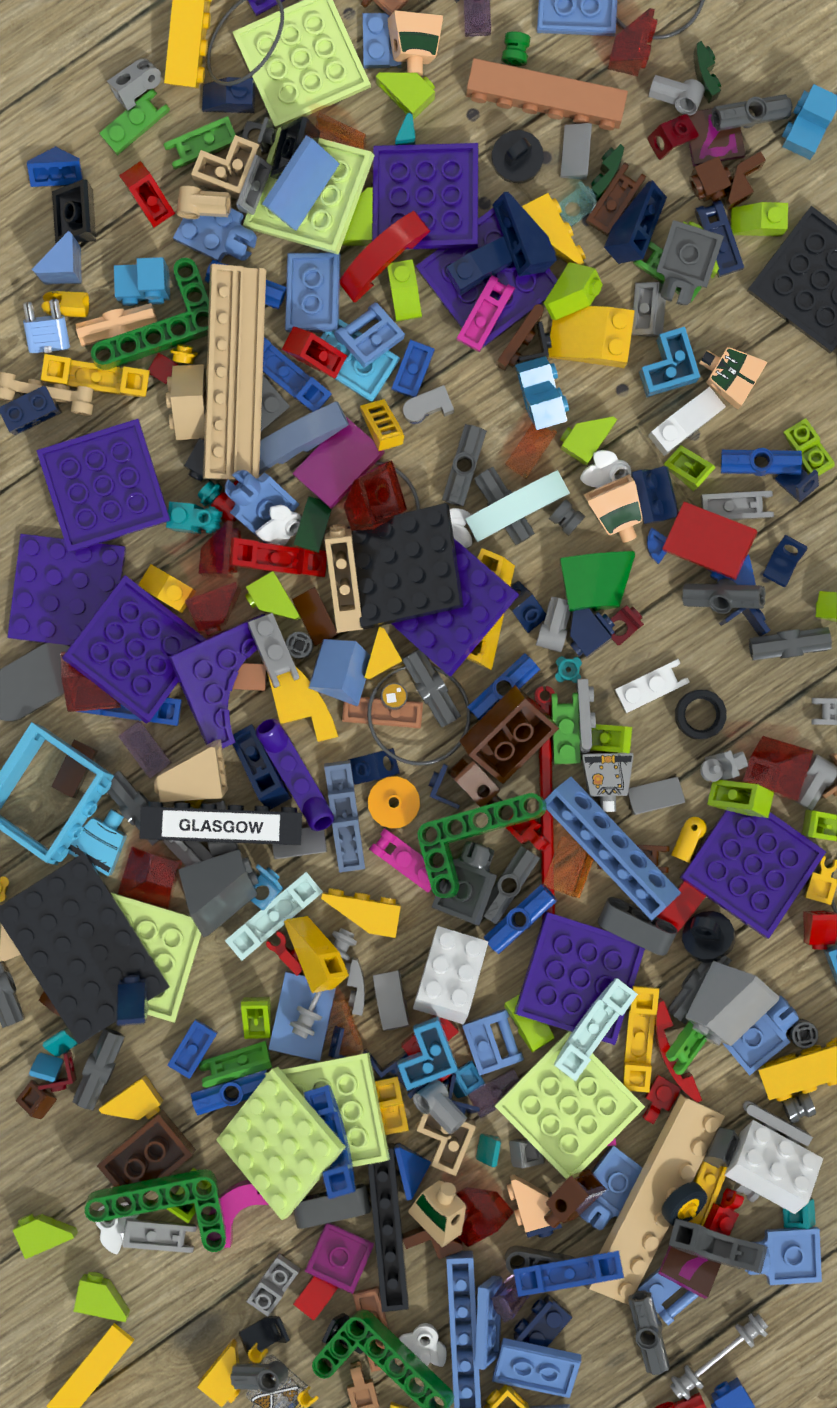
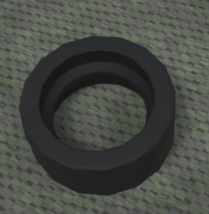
M694 690L685 694L678 701L675 709V721L678 728L686 736L693 739H708L717 735L723 729L727 719V709L723 700L716 693L709 690ZM696 699L709 701L716 710L714 723L705 730L692 728L685 718L687 706Z

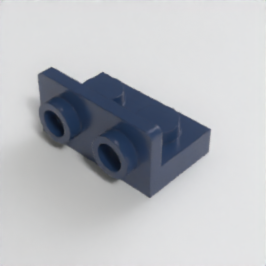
M46 386L31 391L0 407V414L8 431L15 436L62 413L58 403L52 399Z
M662 466L652 470L642 469L632 472L644 524L658 523L676 518L679 511L668 467Z
M547 1294L544 1299L539 1298L531 1308L532 1313L527 1319L522 1318L514 1327V1340L548 1347L573 1318L572 1314Z

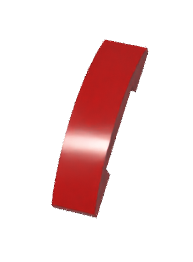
M416 211L405 215L383 231L347 268L340 279V285L353 302L356 303L374 286L372 281L406 248L413 249L430 232V229Z
M232 538L230 565L270 572L325 577L327 553L324 550H319V553L302 548Z
M684 880L677 888L681 894L656 916L674 925L678 932L706 897Z
M659 998L654 1032L660 1055L669 1073L681 1089L693 1100L700 1102L702 1099L693 1075L690 1072L677 1075L673 1070L676 1061H669L666 1057L670 1045L664 1029L673 1026L664 1000Z

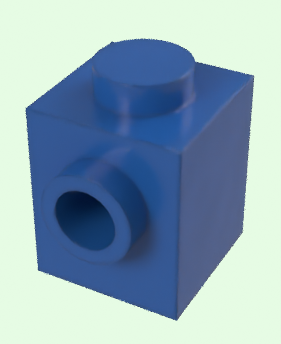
M738 1377L729 1383L727 1381L720 1383L715 1387L714 1392L711 1393L714 1403L711 1404L712 1408H755Z

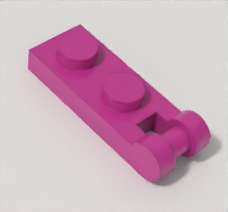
M493 275L487 282L456 339L479 353L515 290V287L509 284L506 286L498 282L499 279ZM493 291L501 295L499 301L490 296Z
M384 828L380 833L381 838L376 844L373 843L369 850L429 893L431 886L423 856ZM390 842L396 846L391 855L385 851Z

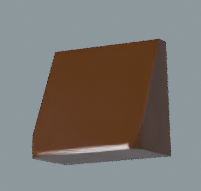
M31 1080L16 1099V1102L31 1117L43 1119L57 1099L46 1089L38 1090L37 1086L39 1084Z

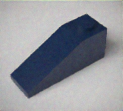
M653 180L644 186L611 228L604 248L618 264L644 259L667 198Z
M503 192L492 206L518 276L545 272L557 261L555 250L550 243L548 235L509 192Z
M504 236L468 253L447 266L446 274L460 296L514 263Z
M251 724L233 734L236 742L233 746L258 799L264 806H270L271 810L291 799V796L269 755L255 734L256 729Z
M140 975L124 976V981H119L117 1026L143 1024L146 1022L149 1011L146 979H140Z

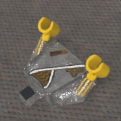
M255 1343L248 1352V1364H269L272 1361H280L273 1354L263 1360L268 1354V1349L265 1348L263 1352H260L257 1349L258 1343ZM289 1368L288 1379L274 1393L267 1394L261 1390L248 1389L245 1394L246 1398L253 1403L251 1408H308L318 1400V1396L310 1397L308 1390L311 1387ZM269 1373L271 1379H273L274 1381H276V1378L274 1377V1375H272L271 1373Z

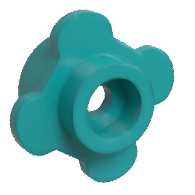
M212 481L208 482L197 495L201 499L200 503L204 507L208 504L211 505L221 494L222 487L219 484L215 485Z
M563 656L557 658L558 672L555 674V679L558 682L568 680L577 683V679H581L579 674V667L582 665L581 659L578 657L566 659ZM567 667L571 668L570 672L566 671Z

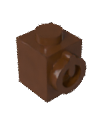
M719 156L694 167L689 181L694 194L699 200L703 199L706 202L711 199L712 202H715L727 196L726 192L731 187L732 176L729 169L723 167Z

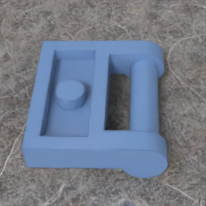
M376 302L368 307L367 312L345 328L340 327L334 332L338 342L344 345L364 368L405 337V333ZM373 319L379 321L355 340L351 337Z
M506 1009L462 1024L479 1076L524 1060L522 1052L518 1051L507 1019L509 1014ZM498 1022L509 1054L504 1058H501L490 1024Z
M659 1267L639 1285L638 1290H646L652 1293L656 1312L669 1326L674 1321L673 1318L694 1301L698 1295L688 1290L669 1308L665 1309L662 1303L682 1286L659 1275Z

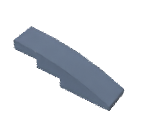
M333 402L262 439L260 441L259 475L277 463L284 464L302 451L309 452L348 426L349 423L339 403Z
M351 761L324 764L329 805L334 815L332 828L339 873L365 869Z

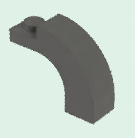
M675 1219L669 1246L688 1254L760 1274L762 1273L768 1248L765 1245L723 1235L699 1224Z

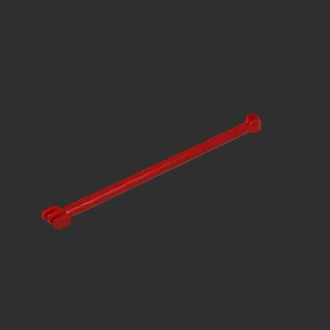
M546 685L545 691L550 694V697L547 701H543L540 698V693L544 689L543 686H540L534 692V700L551 716V694H555V692ZM552 736L539 748L540 796L544 799L553 792ZM546 809V812L540 817V834L551 844L545 851L541 850V884L547 887L555 896L553 816ZM555 904L546 912L555 914Z

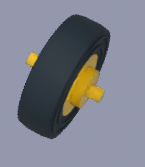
M696 1182L686 1183L677 1188L666 1199L662 1206V1214L672 1226H674L675 1219L689 1222L705 1206L707 1194Z

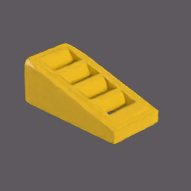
M385 399L360 406V411L378 452L403 444L404 433ZM379 408H381V410H382V411H378V412H375V413H372V414H370V412H369V411H372V410H375V409H379ZM383 415L385 416V418L374 421L373 419ZM388 423L387 426L378 428V425ZM391 430V433L382 435L383 432Z

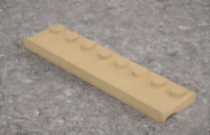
M221 264L210 265L203 479H229L237 481L232 474L240 470H246L255 478H259L266 290L265 268H245L244 266Z
M680 1094L599 1253L619 1251L624 1278L584 1285L588 1290H593L629 1305V1295L634 1294L638 1289L670 1226V1223L662 1214L664 1202L677 1188L693 1181L725 1115Z

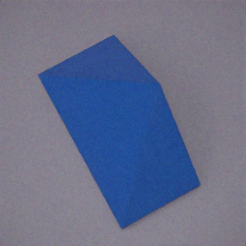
M54 147L27 161L31 187L69 185L83 179L80 158L58 147Z
M396 1143L394 1144V1150L408 1201L413 1199L431 1161L403 1144Z

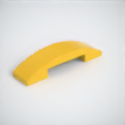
M44 354L41 381L63 384L72 388H78V386L94 389L95 392L146 397L150 370L125 366L123 368L114 367L109 370H102L96 367L94 363Z
M632 986V990L638 995L629 1006L624 1052L623 1085L629 1091L649 1093L659 988Z

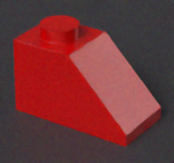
M141 161L119 175L153 228L175 214L154 178Z
M293 326L281 349L298 361L336 379L347 358L346 354L314 333Z
M830 910L803 911L804 943L812 945V949H828V944H835L837 937V913Z

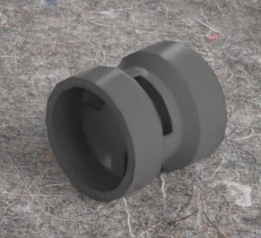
M565 499L550 516L549 520L554 524H559L562 527V531L569 536L586 516L580 511H575L572 508V504Z
M294 632L287 638L286 646L290 655L294 658H306L313 651V641L306 633Z
M799 1019L797 1023L788 1029V1036L797 1046L810 1048L818 1040V1031L809 1021Z
M801 1091L797 1096L782 1101L785 1113L791 1124L798 1122L801 1117L806 1116L809 1118L816 1115V1110L809 1093L802 1094Z

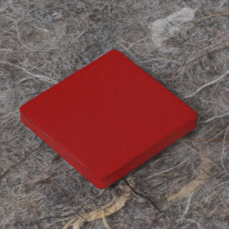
M158 353L148 370H150L151 376L167 384V377H172L173 366H178V364Z

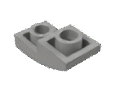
M353 957L352 963L346 962L345 967L349 974L346 979H348L347 986L357 987V991L351 990L348 1006L353 1007L352 1014L362 1016L365 1002L364 976L359 959Z
M393 971L373 975L383 1030L388 1031L409 1027L407 1001L404 999L401 973Z
M279 1253L246 1302L268 1317L301 1268Z

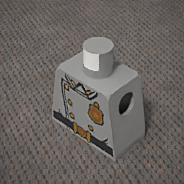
M633 753L581 754L588 795L600 796V807L604 812H616V796L628 795Z

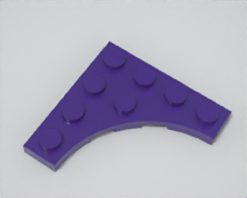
M260 614L168 656L206 745L214 740L221 739L223 749L236 743L230 724L228 710L229 695L238 676V670L244 661L257 650L248 627V622L266 616L265 614Z

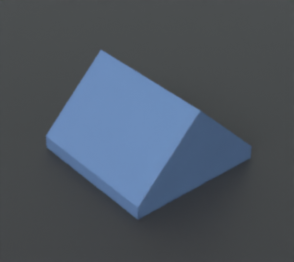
M68 231L32 270L45 285L82 284L81 247L74 236Z
M324 639L308 688L358 706L366 678L364 677L371 655L356 641Z

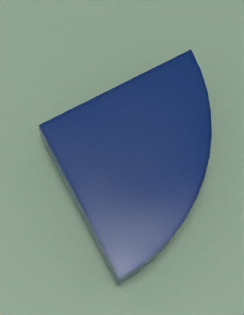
M651 528L647 536V550L653 561L659 564L667 553L662 549L667 537Z

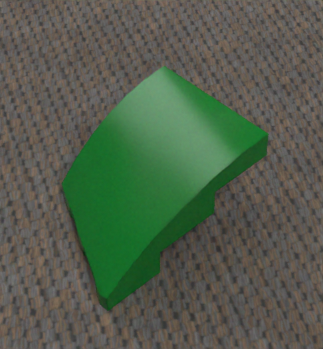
M635 551L604 552L560 558L568 610L575 611L593 608V611L620 607L635 558Z

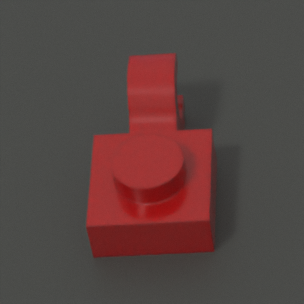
M536 819L505 827L520 843L525 844L529 840L538 850L545 851L551 844L544 836L537 832L541 824Z
M277 931L276 935L281 940L280 944L273 945L268 940L266 946L271 951H274L297 976L303 969L295 949L291 951L286 947V936L281 931Z
M657 1074L650 1086L649 1093L647 1092L645 1098L651 1102L642 1118L654 1125L661 1108L669 1112L681 1088Z
M726 1188L720 1205L713 1203L703 1227L729 1236L739 1216L734 1210L742 1205L744 1197L736 1194V1191Z

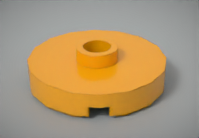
M398 776L386 777L378 781L371 789L368 797V809L372 818L381 826L390 829L401 828L410 824L417 816L420 807V798L415 786L407 779ZM390 798H397L399 805L391 807L389 805Z

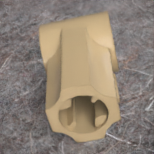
M181 186L179 188L176 212L179 217L186 219H198L200 216L228 217L231 211V200L228 192L203 191L194 186Z

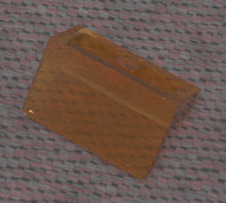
M318 112L315 127L321 132L319 138L364 150L367 143L366 134Z
M532 423L505 465L527 479L555 438L557 431L554 429L550 431L547 428L536 430Z
M561 837L545 878L544 886L580 899L594 859L577 841Z
M346 996L334 1000L326 1033L329 1045H331L334 1027L338 1026L344 1028L339 1054L350 1051L354 1053L362 1050L364 1045L350 1006H348Z

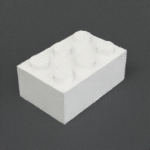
M437 926L413 1009L464 1024L470 1011L489 941Z
M752 1120L739 1134V1141L725 1176L796 1214L809 1203L823 1158Z

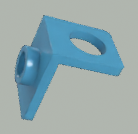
M258 864L256 869L261 875L258 877L259 884H256L255 887H268L269 895L264 900H258L254 897L250 901L261 910H265L283 888L278 882L280 877L268 867L265 870Z

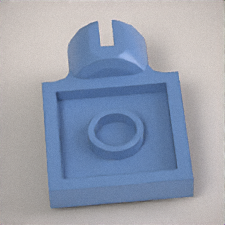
M232 208L228 217L200 216L198 219L183 218L173 236L176 242L218 262H221L225 255H231L241 261L247 260L252 254L246 250L247 246L254 249L257 242L256 234L241 225L244 215Z
M240 470L232 474L239 482L236 486L229 479L225 484L227 496L235 503L230 513L255 536H257L255 531L271 520L270 507L285 505L290 511L294 512L300 505L265 472L259 478H255L248 471Z
M779 996L778 1002L732 1046L723 1043L749 1075L790 1043L786 1032L798 1022L799 1017L793 1007H790L787 1000L782 996Z
M610 1146L591 1171L607 1190L580 1217L587 1223H590L595 1229L603 1230L611 1218L618 1217L642 1167L615 1146Z
M817 1226L810 1229L765 1230V1237L762 1241L753 1242L768 1247L761 1274L767 1276V1283L769 1285L822 1282L820 1229ZM745 1270L749 1275H759V1274H760V1273H756V1272H752V1271Z

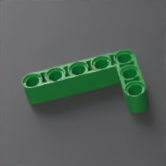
M181 258L176 261L173 268L175 281L186 312L97 342L91 350V357L96 367L102 370H109L176 347L177 344L182 345L208 336V326L201 327L196 323L197 319L202 316L209 317V298L197 265L193 260ZM182 268H190L193 271L191 276L184 278L179 275V271ZM192 292H198L202 296L198 302H191L187 297ZM176 325H182L186 328L185 333L179 336L174 335L171 330ZM152 333H156L161 337V340L156 344H150L146 340ZM133 342L136 348L134 351L127 353L122 350L123 344ZM102 350L111 353L110 358L106 361H100L96 358L97 354Z
M528 793L422 824L418 829L417 835L433 893L440 898H452L458 893L460 888L449 843L543 816L547 809L545 799L537 794ZM536 798L539 802V809L535 813H530L527 810V803L529 800ZM511 806L514 811L513 817L505 821L501 812L504 807ZM481 813H485L488 817V823L483 828H480L476 823L477 816ZM456 820H459L463 825V829L458 835H454L451 831L452 823ZM434 827L437 831V838L435 841L429 842L426 838V833L428 829ZM437 853H441L444 857V863L439 868L433 864V858ZM444 879H448L451 883V889L446 894L440 890V883Z
M208 1169L92 1192L86 1200L85 1215L92 1222H102L194 1203L204 1248L210 1252H218L226 1244V1226L215 1174ZM207 1180L211 1183V1186L208 1189H201L197 1186V1183ZM173 1186H181L185 1191L180 1195H176L170 1189ZM148 1191H154L158 1197L154 1200H148L144 1194ZM126 1196L131 1200V1203L129 1205H121L117 1199ZM100 1202L105 1208L96 1211L91 1207V1204ZM212 1206L216 1209V1212L212 1215H206L202 1209ZM211 1232H217L221 1235V1238L212 1241L207 1235Z
M359 1310L348 1319L312 1363L313 1372L319 1378H329L359 1347L421 1408H450L454 1402L452 1390L368 1310ZM356 1320L362 1322L364 1330L357 1326ZM340 1339L347 1343L348 1349L340 1344ZM375 1339L383 1343L384 1349L377 1346ZM324 1358L331 1362L332 1367L325 1364ZM395 1358L403 1362L404 1368L396 1364ZM414 1378L421 1379L424 1386H419ZM434 1397H439L444 1405L437 1404Z

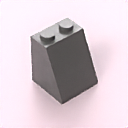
M240 849L178 869L190 916L203 937L209 936L258 895L255 887L256 884H259L256 871L252 868L249 857L244 858Z

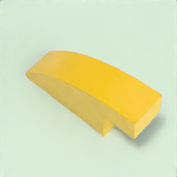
M296 667L299 679L295 681L290 671L277 676L280 686L276 688L273 687L269 677L280 724L311 717L317 742L339 737L334 719L319 692L308 688L310 680L302 671Z

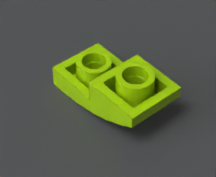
M806 418L783 431L792 450L802 451V466L808 474L816 470L818 476L835 467V462L820 443L819 435Z
M519 995L505 1002L504 1007L518 1026V1033L533 1053L553 1041L554 1035L548 1024L514 1014Z

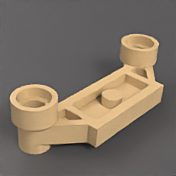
M0 372V401L11 402L14 400L15 394L23 396L44 386V382L35 379H28V383L15 380L16 375ZM54 384V387L46 386L55 402L72 405L71 412L74 414L92 416L94 405L91 402L94 389L78 386L77 391H70V387L63 384Z

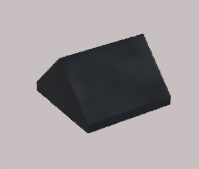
M301 117L282 126L270 177L275 179L280 177L305 136L312 138L318 143L321 132L308 118Z
M82 179L52 191L55 243L68 231L78 243L96 241L93 189L88 180Z

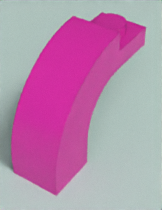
M244 1180L231 1186L220 1195L226 1226V1244L224 1248H230L232 1245L233 1220L242 1209L252 1205H269L249 1180ZM212 1207L209 1215H212L216 1212V1209L214 1207ZM211 1232L207 1237L212 1241H216L221 1238V1235L217 1232Z

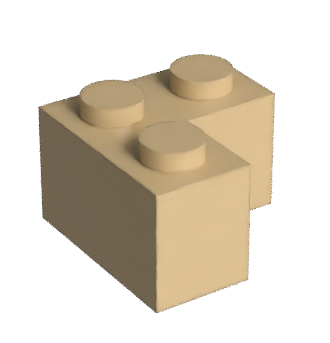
M235 135L226 159L200 150L191 173L194 183L217 192H228L230 197L238 200L254 156L258 155L261 157L260 144Z
M204 364L173 366L172 377H167L168 392H166L167 408H172V414H169L170 430L175 429L176 440L204 439L206 405Z
M421 1113L416 1125V1131L439 1140L431 1159V1166L456 1176L476 1128V1122L467 1118L458 1130L453 1134H448L430 1113Z

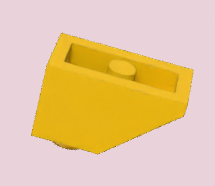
M150 564L138 584L146 592L181 613L185 611L196 592L193 588Z
M144 1075L104 1103L99 1108L101 1114L140 1120L144 1116L150 1119L160 1111L158 1106L161 1105L163 1099L148 1077Z
M232 1339L202 1376L197 1386L220 1407H223L227 1401L232 1403L241 1391L240 1389H234V1386L231 1385L232 1367L234 1364L239 1363L238 1344L234 1339Z

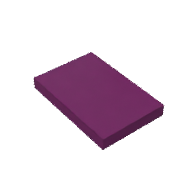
M347 417L349 425L322 442L292 473L296 479L330 509L345 496L385 453L384 450L378 452L374 441Z

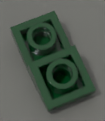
M700 41L694 50V67L697 80L705 88L704 96L707 102L711 103L718 98L721 92V84L715 74H710L716 63L714 61L715 55L709 46L705 47L702 41Z
M622 144L616 149L611 147L601 158L603 162L600 170L605 175L600 173L590 184L592 188L589 195L596 202L602 197L618 171L625 148Z
M308 496L293 546L319 553L332 511L320 499Z

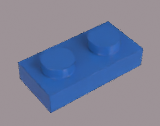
M410 340L391 389L411 398L418 396L435 349Z
M195 1019L167 1066L190 1079L218 1032Z

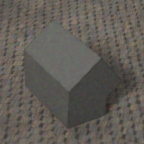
M719 1127L703 1161L716 1168L720 1166L728 1167L739 1141L735 1130Z

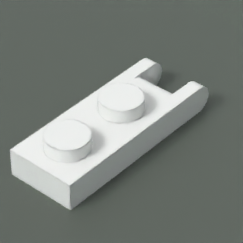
M679 659L615 689L625 713L690 683L688 678L678 682L672 668L681 664Z

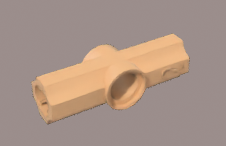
M152 303L128 310H110L102 314V317L75 325L81 346L85 347L157 322V317Z

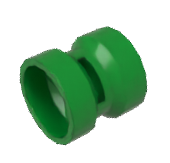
M516 31L505 33L504 43L506 49L502 52L501 61L511 66L527 65L528 55L526 49L530 46L531 37Z

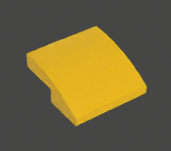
M398 1077L375 1081L385 1136L409 1131Z

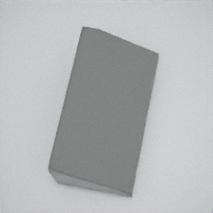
M592 123L565 125L560 178L587 179Z
M258 155L254 156L236 203L240 212L254 215L272 169V165Z
M635 283L633 310L635 312L631 335L658 338L659 334L663 333L666 300L661 297L662 283Z
M678 777L632 787L628 790V798L633 815L686 803Z
M310 827L302 828L301 845L272 844L274 859L327 852L324 830L314 831Z

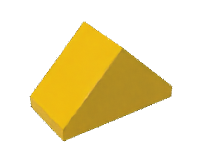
M382 627L378 628L364 677L369 680L402 663V659L387 632Z

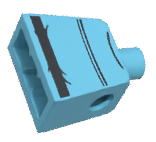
M110 809L104 821L97 817H92L83 827L80 836L72 841L68 848V853L78 857L85 852L96 870L107 876L112 875L127 837L126 834L118 830L124 816Z

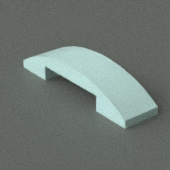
M557 470L467 517L465 521L474 538L479 542L527 515L570 494Z
M305 872L274 898L265 910H260L229 936L225 942L241 961L244 960L285 925L284 921L286 919L293 918L323 891Z
M615 978L575 1027L560 1051L554 1066L576 1081L591 1061L589 1058L619 1015L623 1016L638 994Z

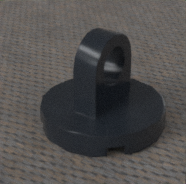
M512 130L501 135L495 142L492 150V165L497 175L510 183L519 184L532 180L540 172L544 160L543 148L539 140L531 133L523 130Z
M704 911L694 915L685 924L682 931V942L686 951L693 959L703 963L717 962L721 960V957L728 955L732 951L735 944V930L730 920L723 914L715 911Z

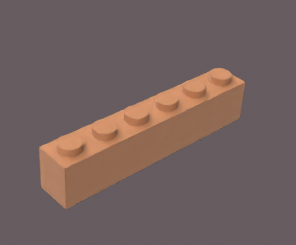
M473 58L466 97H470L472 101L477 103L494 102L498 107L510 109L512 106L522 108V111L528 114L545 113L552 119L561 120L564 117L573 119V122L577 124H597L599 128L611 131L614 128H620L628 91Z

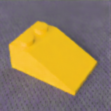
M588 306L558 320L552 319L550 332L552 348H548V358L625 368L628 363L635 310Z

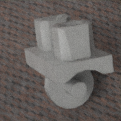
M730 750L705 757L700 772L702 777L709 782L727 780L740 776L738 770L748 767V763L743 751L732 754Z

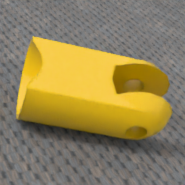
M49 291L43 295L45 302L41 304V308L48 315L52 316L49 301L58 299L61 315L67 317H88L89 295L86 292Z
M691 817L686 820L671 856L689 863L691 862L700 839L707 832V825L704 820L699 817ZM694 826L698 827L696 831L693 830Z

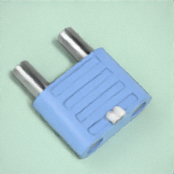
M58 299L49 301L52 316L35 317L32 302H28V304L25 302L23 304L26 318L23 324L29 353H51L52 351L70 348L65 316L61 315Z

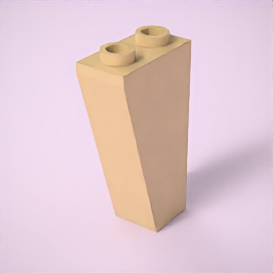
M334 524L330 526V529L325 530V545L337 633L363 630L359 619L361 617L352 531L345 524Z

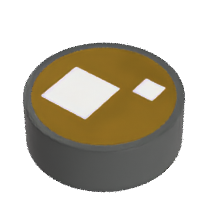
M398 683L387 684L380 695L381 703L389 710L401 709L407 701L406 689Z

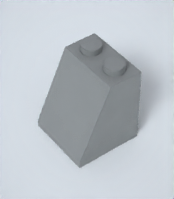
M713 961L685 1018L693 1024L692 1029L706 1035L705 1039L717 1046L720 1043L732 1046L778 1002L780 997L756 975Z

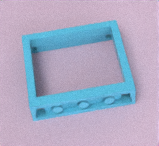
M31 722L0 771V809L45 740L96 774L93 782L50 849L0 815V830L44 862L58 865L67 856L68 848L72 841L77 839L82 833V826L87 818L96 811L97 802L101 796L110 789L111 780L114 775L45 727Z

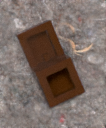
M761 151L737 165L725 204L727 211L748 200L754 191L746 176L762 168L766 159Z
M422 1226L402 1234V1240L406 1249L431 1240L438 1259L464 1250L463 1242L458 1237L442 1248Z

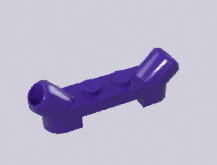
M273 718L263 721L256 728L255 734L300 808L309 827L314 831H322L328 828L334 822V815L323 793L318 788L294 747L289 735L278 720Z

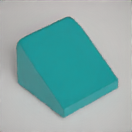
M407 113L396 137L395 145L415 144L413 114Z
M66 1027L44 1041L42 1046L52 1055L58 1057L78 1043Z
M481 1134L476 1159L495 1168L500 1152V1138L498 1136Z
M810 1199L809 1203L796 1214L783 1208L784 1228L810 1229L815 1226L814 1199Z

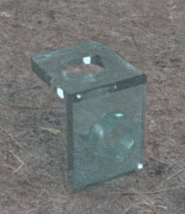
M580 181L577 183L576 190L559 203L562 211L560 215L571 227L594 209L597 201L592 189ZM575 202L580 206V213L577 216L571 217L567 215L565 207L568 203Z

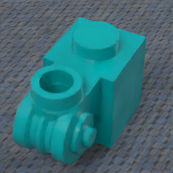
M169 501L168 513L171 521L166 523V528L176 532L201 534L202 530H206V533L209 534L221 531L220 523L222 522L223 512H220L219 509L209 506V508L204 510L203 507L196 504Z

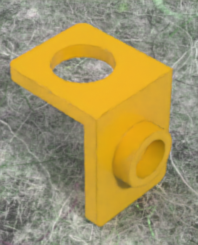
M504 1384L499 1391L495 1389L489 1394L486 1399L487 1404L483 1408H497L507 1396L520 1408H529V1404L510 1385Z

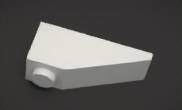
M708 387L652 430L648 437L659 451L666 456L726 406L715 392Z

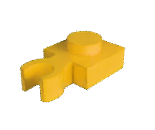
M823 856L819 862V874L813 872L809 877L804 897L831 905L837 886V879L831 878V875L837 869V860L833 859L832 866L826 868L824 865L826 857Z

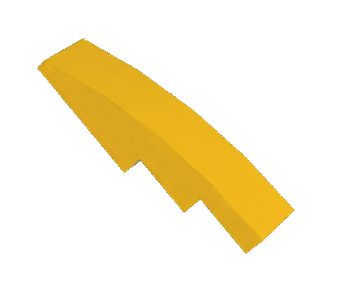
M114 1323L86 1355L81 1364L70 1375L46 1407L80 1408L135 1339Z

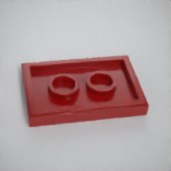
M683 502L662 549L664 552L736 580L758 532L754 528Z

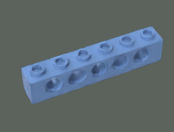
M569 777L545 799L547 810L651 921L681 894L675 885L572 777Z
M459 1251L446 1257L454 1408H481L479 1369H475L477 1320L473 1251Z

